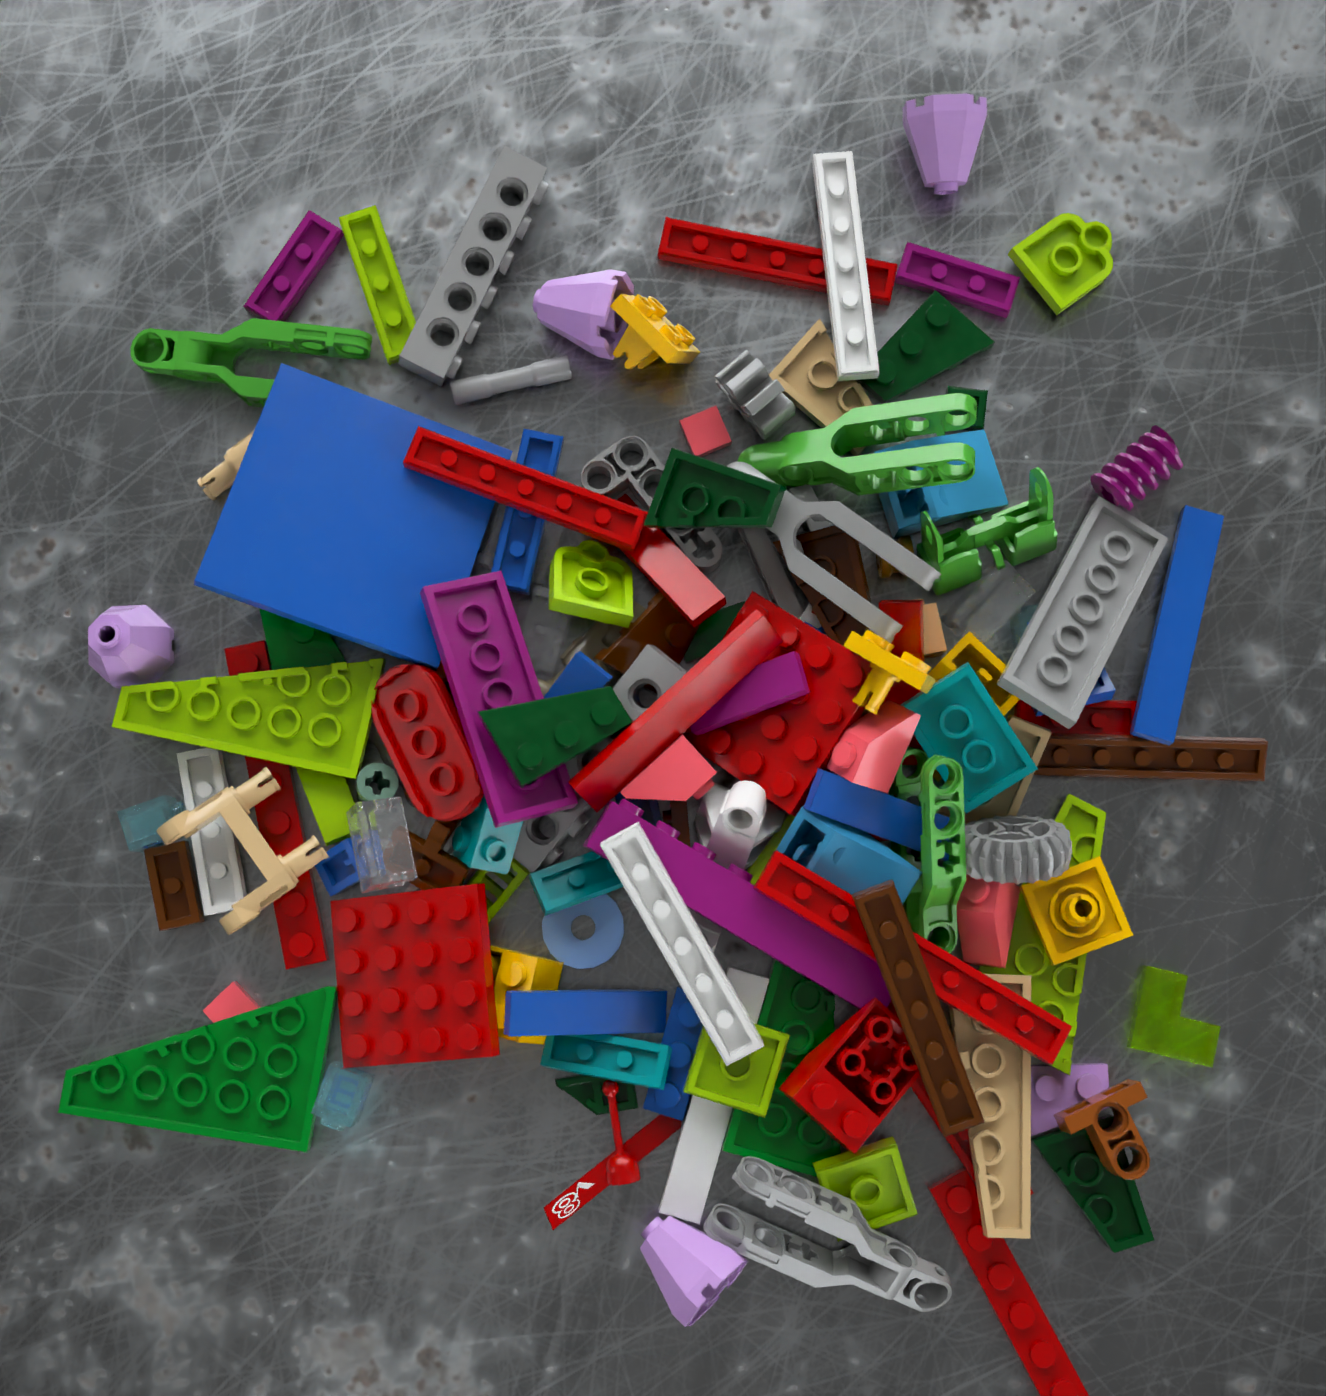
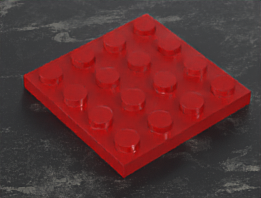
M752 591L722 640L757 609L765 616L783 640L759 664L792 651L800 654L810 693L699 736L693 734L690 727L682 735L699 753L740 781L747 780L760 785L765 790L768 800L796 817L800 808L806 802L818 768L826 771L833 749L838 744L844 731L858 720L865 710V707L859 706L852 700L857 696L872 667L869 666V661Z
M485 883L330 901L343 1068L483 1058L500 1055Z

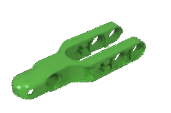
M251 318L223 334L154 328L145 329L133 339L130 355L133 362L143 371L174 375L178 378L192 381L225 384L248 406L263 408L274 379L236 376V361L245 350L253 348L363 360L370 358L372 336L367 332L356 329Z
M952 393L852 408L825 428L786 434L782 437L781 441L749 446L740 453L737 462L750 464L772 481L784 487L833 483L858 496L959 483L969 480L975 474V450L968 444L960 442L844 458L839 456L857 447L905 441L906 437L934 433L937 436H943L948 431L969 428L976 422L977 402L968 394ZM964 411L967 414L955 416L949 414V412ZM910 417H923V418H926V420H924V421H912V420H909L908 418H910ZM949 461H963V462H966V463H964V464H962V465H951V464H948L947 462H949ZM918 466L924 469L912 471L906 469V467Z
M908 746L890 787L889 795L904 801L913 795L917 797L919 806L922 809L921 852L912 849V853L909 854L906 851V846L891 841V850L923 873L904 901L903 908L913 932L928 940V936L933 930V934L928 941L952 955L958 939L957 902L967 880L963 772L959 763L952 758L942 755H934L929 758L926 752L921 749ZM913 754L917 759V769L914 774L905 777L901 769L902 763L907 756ZM945 764L949 772L948 779L942 786L936 787L933 783V772L939 765ZM947 806L950 812V820L944 828L937 829L934 823V816L937 810ZM945 853H948L949 860L944 861L942 866H939L938 859L943 858Z

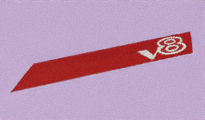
M662 1114L658 1115L623 1143L624 1151L632 1154L637 1162H639L681 1128L682 1121ZM613 1151L544 1207L553 1230L609 1186L606 1177V1165L616 1151Z

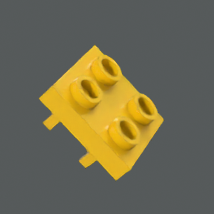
M620 294L610 307L628 324L626 331L613 351V356L616 358H620L626 353L628 358L624 363L626 369H632L636 365L638 369H645L659 357L666 363L690 364L700 353L692 344L695 341L694 336L682 325L677 324L674 326L665 317L668 312L666 308L654 297L649 296L646 298L639 294L636 296Z

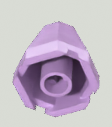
M967 93L930 95L924 97V105L916 107V99L906 101L902 108L903 127L924 186L934 188V194L938 195L957 193L958 186L965 185L968 180L987 116V98L979 97L976 103H974V95Z
M605 270L548 280L541 289L536 291L533 299V310L537 313L538 320L544 326L597 357L613 360L615 358L613 350L618 345L628 324L610 306L620 294L634 296V285L626 272Z
M147 605L112 606L88 627V664L112 687L120 689L122 686L155 683L174 664V651L172 650L174 629Z
M659 1216L656 1217L641 1234L645 1241L640 1249L672 1314L684 1327L692 1326L720 1298L719 1294L723 1289L731 1286L748 1263V1260L743 1255L738 1254L732 1248L711 1239L706 1233L673 1216H668L664 1220Z

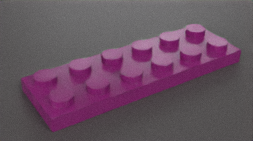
M502 571L424 586L420 591V595L494 827L498 828L574 808L578 804V800L573 787L568 783L570 776L565 763L521 788L478 717L479 711L544 699Z

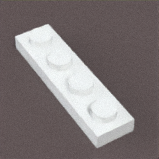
M201 748L176 753L186 810H193L228 786L222 751ZM220 816L191 836L204 916L230 912L234 910L232 905L247 895L237 837L224 818Z

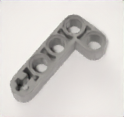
M635 435L625 436L594 457L583 467L581 484L585 489L612 499L629 488L648 512L653 497L646 494L645 488L652 482L660 481L664 465L642 438ZM628 451H636L642 455L643 459L639 464L629 466L621 461V457ZM596 474H603L610 478V483L606 488L594 489L588 484L589 480ZM660 528L704 575L715 572L719 567L723 553L722 543L712 528H685L683 530ZM696 533V542L704 551L709 548L712 549L711 560H707L704 556L699 559L696 558L697 546L692 540Z

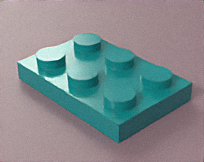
M969 662L935 682L928 694L921 691L901 704V706L921 715L914 731V736L928 757L942 755L954 759L961 766L964 786V812L966 814L1038 769ZM941 764L936 769L946 783L949 775L948 768L945 764Z

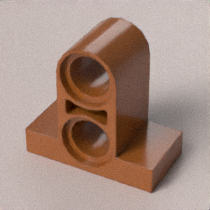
M1127 1079L1053 1115L1060 1130L1073 1134L1083 1128L1086 1129L1102 1165L1110 1173L1124 1179L1135 1180L1145 1175L1149 1169L1150 1157L1148 1150L1127 1107L1148 1098L1140 1081ZM1110 1107L1114 1115L1113 1122L1110 1127L1102 1130L1098 1123V1114L1103 1108ZM1124 1147H1129L1133 1155L1132 1162L1127 1168L1121 1169L1117 1163V1155Z

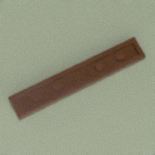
M1051 733L1034 775L1265 781L1268 741L1264 738L1175 736L1174 743L1169 746L1133 735Z
M893 879L853 893L854 903L944 1137L985 1123Z

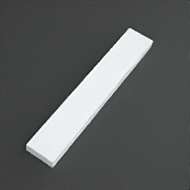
M853 152L813 154L812 166L838 381L878 378L879 365Z
M637 822L600 843L602 850L726 1066L764 1047V1041L640 823Z
M728 966L726 976L752 1022L757 1024L770 979L766 976ZM691 1095L659 1205V1213L700 1224L732 1107Z

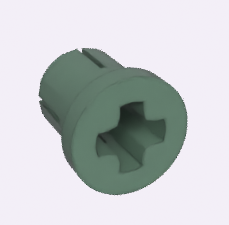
M383 763L366 765L361 769L356 779L357 800L367 809H371L372 805L373 810L382 808L395 796L398 789L396 773L391 767ZM374 777V783H377L378 790L381 791L379 795L373 794V789L369 786L373 782Z

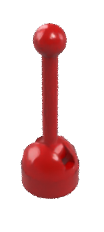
M607 1080L602 1085V1092L608 1098L616 1151L606 1165L607 1183L613 1186L625 1185L641 1179L640 1169L636 1158L629 1152L624 1151L616 1101L619 1086L617 1082Z

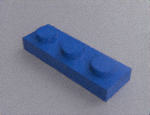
M680 985L676 989L661 1042L663 1045L672 1047L664 1090L648 1088L643 1109L683 1121L691 1094L683 1092V1088L703 1024Z

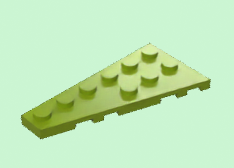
M377 658L369 659V661L331 663V665L316 667H294L240 673L224 677H203L197 680L179 682L166 681L122 686L112 727L356 780L361 771L372 724L371 700L374 704L377 689L374 690L378 679L384 673L386 659Z
M1068 793L1054 821L1065 825V828L1070 831L1072 854L1069 867L1101 855L1106 812ZM1023 882L1020 886L1025 885L1029 882ZM1020 890L1006 968L979 965L977 970L983 974L1031 976V1002L1072 1026L1053 1065L1048 1064L1070 1075L1073 1042L1078 1022L1076 1020L1080 993H1082L1087 953L1052 966Z

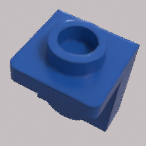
M369 832L343 840L326 851L329 856L327 859L315 865L330 897L344 892L370 875L385 870L377 865L383 852L380 845Z

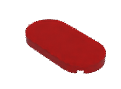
M400 664L388 669L378 679L374 690L377 689L374 704L371 700V716L412 804L420 813L437 821H455L468 816L477 808L484 792L457 708L444 682L436 672L423 665Z

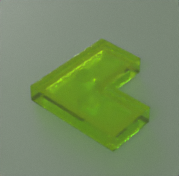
M1143 965L1127 1047L1213 1068L1221 1026L1180 1017L1188 975Z

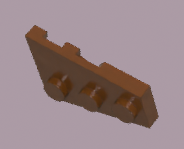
M835 525L796 536V539L801 542L805 556L871 602L858 541ZM780 540L773 542L777 551L786 562ZM791 572L829 638L844 646L852 631L862 637L866 630L873 632Z
M659 591L648 602V608L633 623L631 622L628 628L623 627L619 632L621 636L608 649L603 648L594 659L623 676L646 645L649 644L656 646L679 665L700 624L694 628ZM646 684L642 687L658 696L655 687L651 684Z

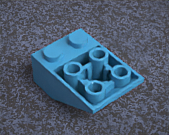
M984 429L913 440L874 452L880 453L954 442L968 444L975 450V474L967 481L878 493L893 539L921 531L920 514L926 510L935 527L967 518L973 514L978 515L1009 505ZM949 461L947 463L951 465H962L966 462ZM918 466L906 467V469L912 471L924 469Z
M804 806L800 808L778 845L777 851L851 895L893 879L902 904L904 903L923 872L866 831L803 808Z

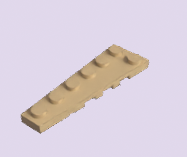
M985 974L1031 1002L1030 975ZM949 1006L954 1042L985 1121L983 1124L968 1129L983 1235L988 1238L1031 1239V1054Z

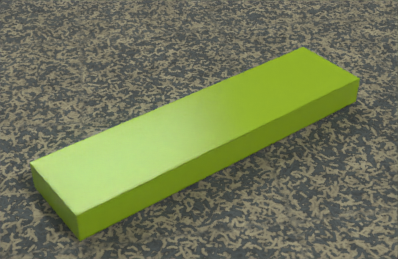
M374 205L338 217L384 354L388 364L392 365L399 362V356L412 332L416 320L377 207Z

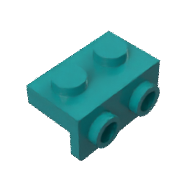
M483 795L477 808L471 814L462 818L461 825L456 828L452 839V847L454 849L452 854L470 868L507 874L523 821L495 828L485 795Z

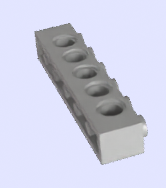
M504 145L399 356V366L441 387L446 377L455 378L464 359L458 353L464 341L469 344L473 342L481 325V322L475 319L481 307L489 309L498 288L492 284L498 272L504 275L507 273L515 256V253L510 251V248L515 238L523 240L531 224L532 218L526 215L532 203L540 206L547 192L549 184L544 182L547 167ZM505 193H513L519 197L521 203L516 206H509L502 201L500 196ZM488 227H495L502 231L504 238L499 241H492L484 235L483 231ZM477 261L486 267L487 272L484 275L475 276L468 272L466 265ZM454 296H462L468 300L470 307L464 311H457L449 305L448 301ZM436 331H446L451 335L453 342L448 346H438L432 341L431 335Z
M647 644L613 690L632 722H634L648 709L639 700V692L644 685L651 684L655 687L658 700L687 671L656 646ZM616 735L609 737L566 762L570 779L589 763V756L594 750L602 751L616 738ZM580 797L578 804L574 808L547 814L555 823V832L551 838L544 836L539 830V821L542 816L524 820L513 858L532 873L544 867L547 868L555 865L565 852L560 848L569 835L575 838L589 822L590 819L585 814L591 806Z

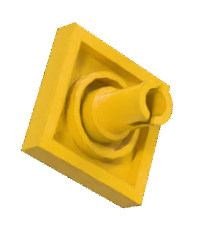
M866 630L863 637L852 631L844 644V647L871 662L869 666L872 667V670L852 701L859 706L865 707L866 710L877 715L879 707L895 681L899 683L900 680H903L926 694L929 693L936 681L927 674L931 668L929 665L904 651L901 658L893 655L890 652L894 645L869 630Z
M1100 856L1069 867L1062 875L1051 877L1048 881L1038 880L1033 884L1027 883L1020 886L1052 966L1133 936Z

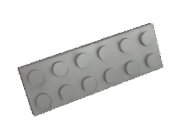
M1099 496L1089 509L996 685L1070 729L1077 722L1168 538Z

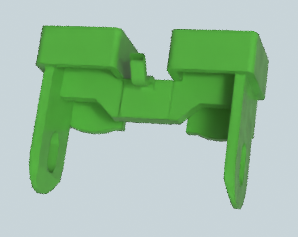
M1036 467L1030 470L1028 501L995 513L991 516V520L983 522L980 515H970L968 519L974 522L975 526L965 531L963 528H957L940 535L927 510L921 512L922 542L916 546L917 557L941 573L932 586L936 595L944 594L982 578V561L976 549L985 545L988 551L991 552L997 570L1005 568L1001 551L994 541H997L1006 559L1012 566L1056 550L1058 533L1053 520V493L1050 483L1041 468Z

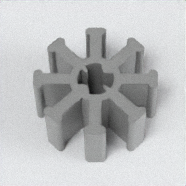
M745 350L715 375L717 379L715 382L718 388L729 397L727 400L735 411H740L747 425L753 431L756 430L764 440L796 414L794 412L796 410L794 403L782 393L785 390L777 379H771L766 366L758 358L754 360L748 350Z

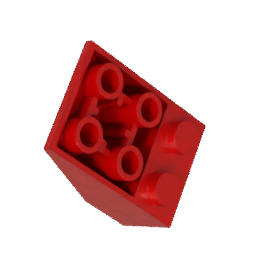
M874 997L806 1055L778 1089L837 1143L855 1154L915 1082L920 1073L899 1018Z

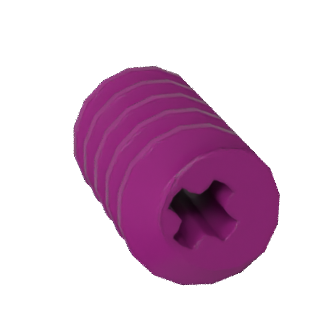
M1154 425L1151 427L1150 433L1142 434L1138 439V443L1134 442L1128 445L1126 453L1117 454L1113 463L1105 464L1101 469V473L1093 474L1090 480L1098 496L1115 506L1120 505L1130 511L1133 508L1130 495L1138 500H1144L1146 494L1142 485H1145L1150 490H1156L1158 483L1154 476L1157 475L1162 480H1168L1171 474L1167 465L1175 470H1180L1183 467V463L1179 457V450L1174 440L1164 429Z

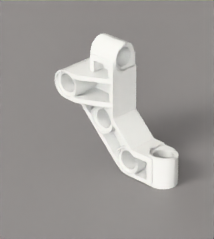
M747 780L739 781L732 788L715 783L704 794L693 824L699 843L716 853L717 856L714 862L727 870L731 863L743 870L751 866L774 834L781 829L786 811L777 805L766 802V792L757 783ZM689 909L714 953L722 928Z

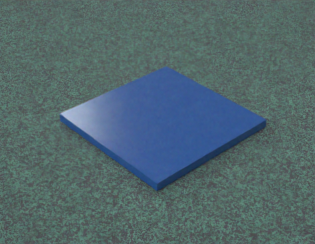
M281 363L195 577L194 585L437 671L441 658L420 591L424 586L470 577L495 501L405 468L403 461L418 426L510 460L513 451Z

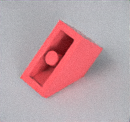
M886 701L879 707L877 715L869 712L844 731L838 744L833 749L826 768L852 783L888 794L921 715L893 701Z
M681 735L627 784L620 793L626 799L686 801L693 796L698 800L715 785L711 778L717 772L693 745Z
M966 874L967 880L957 902V925L963 961L972 965L1006 968L1020 887L1015 883L1001 884L996 881L987 883L983 879H974Z

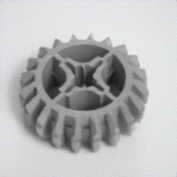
M995 815L993 818H981L978 821H971L965 825L966 874L974 879H983L987 883L996 881L1001 884L1015 883L1017 885L1023 882L1033 884L1038 880L1048 881L1051 877H1058L1069 869L1072 854L1070 831L1065 828V825L1056 823L1052 819H1043L1040 816L1008 815L1000 817Z

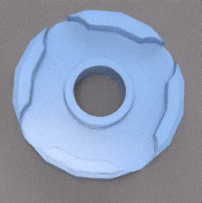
M603 894L544 916L542 921L543 940L550 954L558 961L564 962V965L576 969L595 968L607 962L619 949L624 935L623 915L617 903L609 895ZM581 915L589 916L595 923V932L587 940L576 938L571 929L574 919Z

